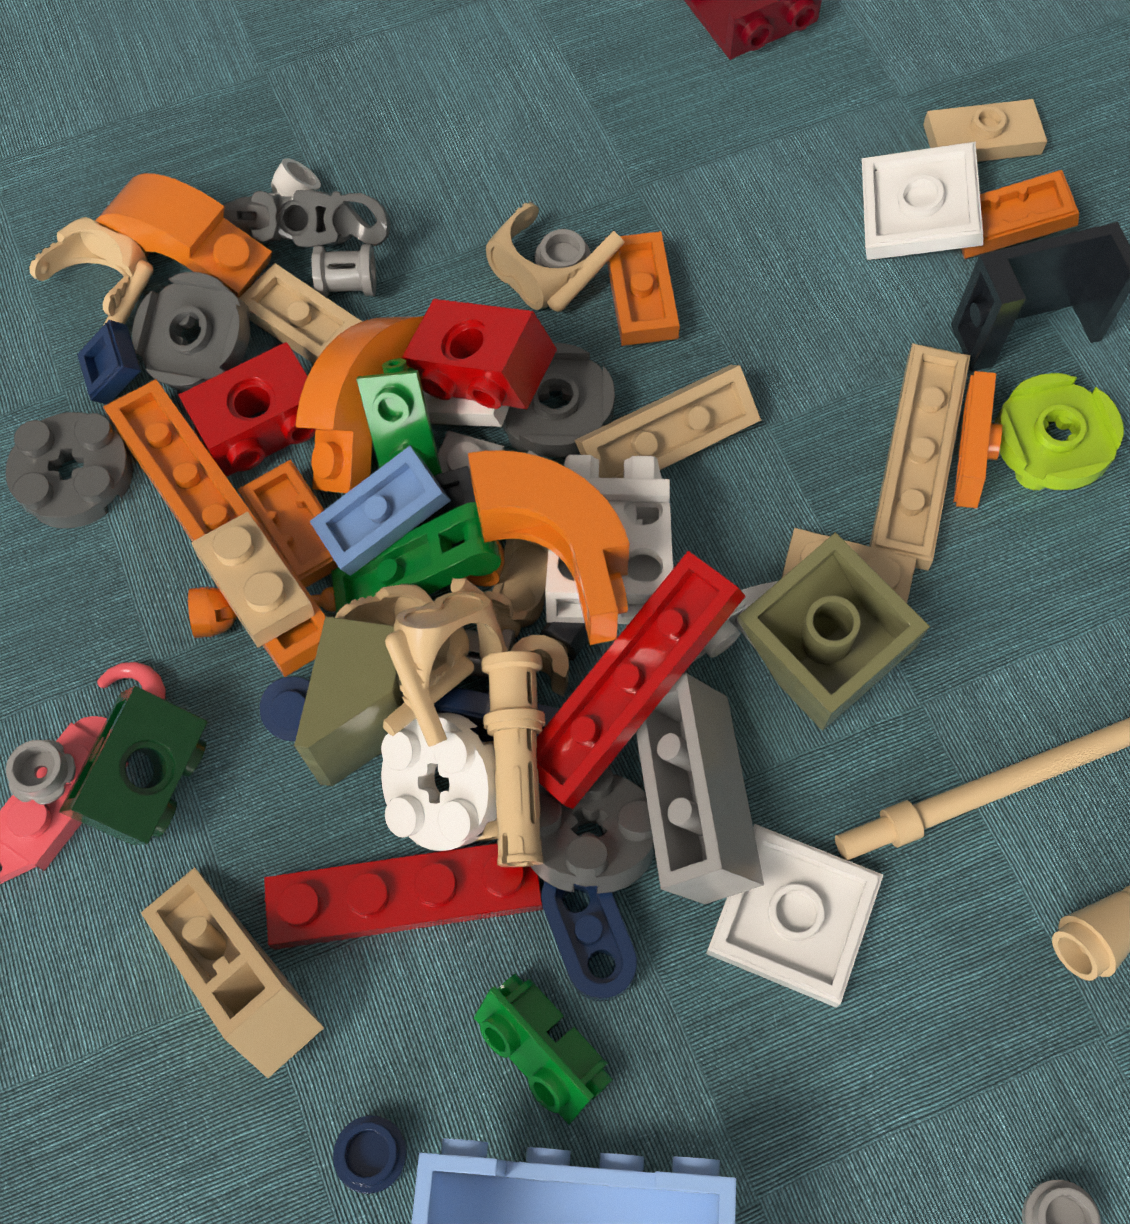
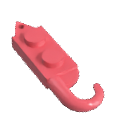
M124 662L109 668L97 681L98 686L104 689L117 680L124 678L134 679L140 683L143 690L165 700L166 689L161 676L150 666L138 662ZM90 716L80 719L75 724L70 723L56 740V742L63 745L64 753H68L74 758L76 766L74 779L70 783H66L64 786L65 792L59 799L49 804L40 805L35 800L22 802L12 795L1 808L0 866L2 865V870L0 872V884L35 867L45 871L82 824V822L59 813L107 718ZM40 768L36 774L37 778L45 777L47 768Z

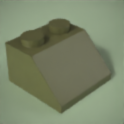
M836 532L738 615L737 618L777 684L822 731L915 650L930 627Z
M325 616L294 747L320 785L334 786L381 754L382 742L388 734L383 729L384 719L404 703L402 698L404 695L400 691L402 683L399 680L398 673L385 644L387 635L394 632V626Z

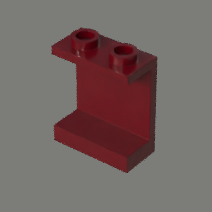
M684 0L729 60L749 51H756L766 44L790 33L806 29L818 21L822 0Z

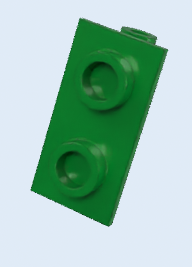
M397 358L382 364L383 374L358 376L356 380L379 468L411 446L421 456L433 475L442 473L418 370L408 368L405 359Z
M515 973L498 989L494 986L489 990L474 1019L480 1025L481 1034L488 1046L499 1056L509 1057L526 1076L530 1090L536 1100L548 1111L559 1113L567 1124L570 1125L590 1100H594L613 1081L611 1076L604 1070L608 1062L598 1054L575 1027L571 1028L555 1043L547 1033L561 1021L564 1015L531 979L524 982Z

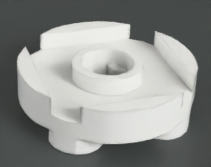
M447 712L437 713L447 740L428 747L418 721L414 719L396 735L392 736L388 733L384 737L381 746L383 757L381 780L387 805L385 820L390 831L401 838L409 836L416 844L435 851L452 850L475 842L482 836L480 833L483 832L486 824L497 818L494 747L492 743L482 744L478 735L470 729L477 726L468 718ZM437 765L439 775L447 777L450 784L449 790L441 793L438 791L434 779Z

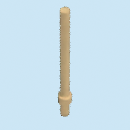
M1130 717L912 805L911 802L905 800L880 811V818L836 835L835 842L842 858L848 861L890 843L899 848L923 838L924 830L1129 747Z

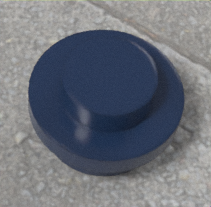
M294 675L282 677L270 684L264 691L259 709L261 720L266 729L277 738L286 741L296 740L309 687V679Z
M363 1116L350 1122L339 1134L333 1151L334 1167L340 1180L351 1190L364 1194L378 1193L392 1186L401 1176L407 1160V1145L402 1132L393 1122L380 1116Z

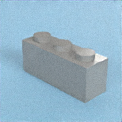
M683 674L636 731L661 890L702 904H708L764 886L728 697L691 675Z

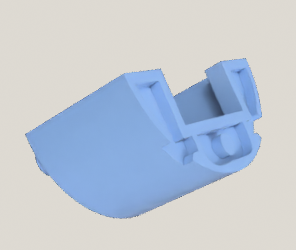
M442 1138L441 1154L419 1153L411 1223L735 1224L736 1178L719 1176L720 1160L674 1156L672 1173L658 1171L652 1173L643 1172L644 1156L600 1153L599 1168L570 1166L571 1151L527 1147L526 1162H514L487 1158L488 1142Z

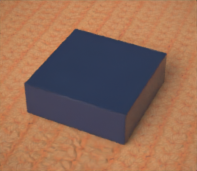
M108 320L77 354L90 400L94 402L109 404L141 371L126 324Z

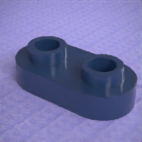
M544 882L541 894L543 910L573 987L582 996L593 1001H610L623 995L634 980L637 958L612 892L597 894V886L584 887L574 884V891L584 892L590 900L585 910L574 913L567 910L563 904L564 898L570 891L558 889ZM598 954L608 955L615 963V970L606 978H597L588 969L589 961Z

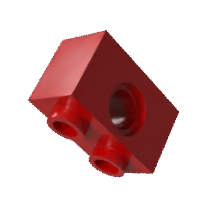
M433 299L402 359L406 360L409 368L418 370L423 391L434 398L450 400L451 397L472 400L492 409H498L502 405L527 410L557 348L533 311Z
M287 342L178 394L207 450L226 477L237 471L250 470L260 464L265 457L291 444L306 442L315 435L316 429L296 427L299 401L308 376ZM266 411L258 417L250 418L255 413Z

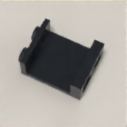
M1111 223L979 255L951 323L963 354L970 355L969 368L971 372L994 366L1017 319L1073 306L1090 343L1103 339L1130 293V244L1119 223Z

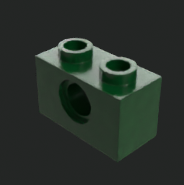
M137 686L121 692L59 813L131 845H147L152 835L157 838L161 837L168 828L177 808V801L171 799V796L181 776L189 777L197 768L205 752L207 743L201 740L200 737L208 721ZM134 751L147 755L154 767L153 778L144 788L132 784L126 775V762Z

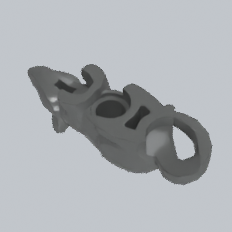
M296 190L293 196H281L280 193L257 191L252 196L239 197L222 204L225 206L224 218L259 242L288 239L294 240L296 246L328 247L342 244L354 236L365 244L378 246L389 237L391 229L390 219L384 206L375 198L363 193L341 195L339 191L327 193ZM351 202L366 205L372 211L377 222L370 226L357 213Z

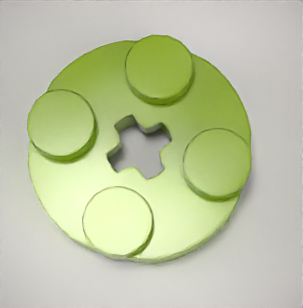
M1047 373L1031 377L1021 382L1013 390L1009 399L1000 409L995 423L1002 424L999 453L1009 468L1015 471L1016 479L1022 486L1031 490H1042L1044 488L1072 490L1093 483L1105 473L1115 459L1116 451L1120 447L1124 435L1121 415L1114 402L1106 393L1097 387L1091 393L1086 388L1074 384L1077 377L1062 373ZM1048 422H1055L1058 429H1069L1072 434L1065 441L1056 440L1046 432L1049 427Z

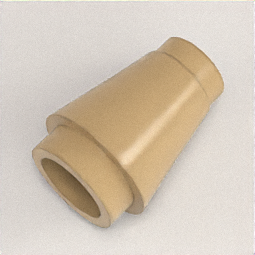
M1130 886L1060 919L1059 930L1052 937L1053 948L1065 967L1079 978L1091 981L1098 976H1112L1130 953Z

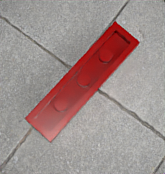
M690 551L686 552L537 736L536 752L539 783L559 802L571 809L576 807L746 597L740 588Z
M498 843L264 877L268 946L276 950L540 911L543 908L538 875L531 866H498Z

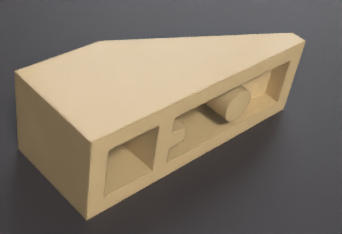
M195 867L141 912L223 1038L267 1078L272 1076L324 1029L292 984Z

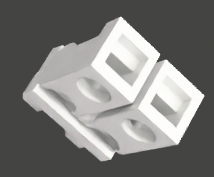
M568 455L564 466L585 478L608 500L625 529L630 546L628 575L622 576L627 597L628 612L618 614L617 624H629L673 570L669 503L670 479H662L658 460L655 456H632L624 460L623 478H599V459L594 458L592 455ZM549 550L545 590L546 620L548 623H585L573 576L566 564L554 552Z

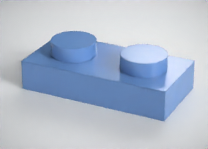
M409 446L310 520V523L340 570L351 576L451 500L421 456Z

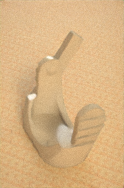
M533 202L524 203L487 243V260L498 278L504 283H508L532 309L539 310L550 307L556 312H561L622 247L625 241L613 231L585 260L576 265L564 268H548L534 264L521 256L512 243V238L529 227L539 213L538 206Z
M88 217L74 220L57 232V243H52L49 248H44L41 254L38 253L35 256V260H32L30 264V274L39 281H45L66 267L82 263L101 264L116 269L124 277L104 298L103 310L108 315L105 323L108 320L125 324L153 274V266L148 263L141 247L130 237L101 226L98 222Z
M506 539L504 568L500 580L494 585L492 592L481 591L466 578L453 579L450 589L452 592H475L488 597L493 604L501 632L504 629L514 630L516 638L520 633L521 627L532 625L538 620L543 610L546 598L549 549L527 540Z
M399 584L381 588L374 597L367 596L366 599L361 597L358 601L356 599L352 600L350 604L347 603L339 610L335 618L394 626L396 616L400 612L413 607L423 606L433 602V600L425 590L417 585ZM460 627L448 637L439 649L433 662L429 680V692L433 703H436L474 671V664L467 657L469 638L463 627ZM404 702L384 719L383 729L392 736L396 735L416 719L413 709Z
M465 591L452 592L442 595L435 601L423 606L404 610L396 616L394 632L387 635L385 639L386 647L398 673L399 680L402 683L400 685V691L404 695L402 698L406 705L413 709L428 747L447 740L429 692L431 669L443 643L460 627L474 623L477 624L481 660L487 655L508 651L493 604L485 595Z

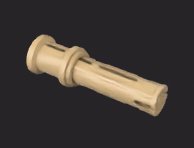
M525 651L494 653L483 657L481 667L482 671L489 675L490 712L484 715L483 723L484 728L487 729V734L494 737L496 815L498 819L497 865L501 867L543 864L542 840L540 837V797L536 748L537 734L542 732V727L545 725V714L538 710L536 673L543 668L542 657L539 654Z

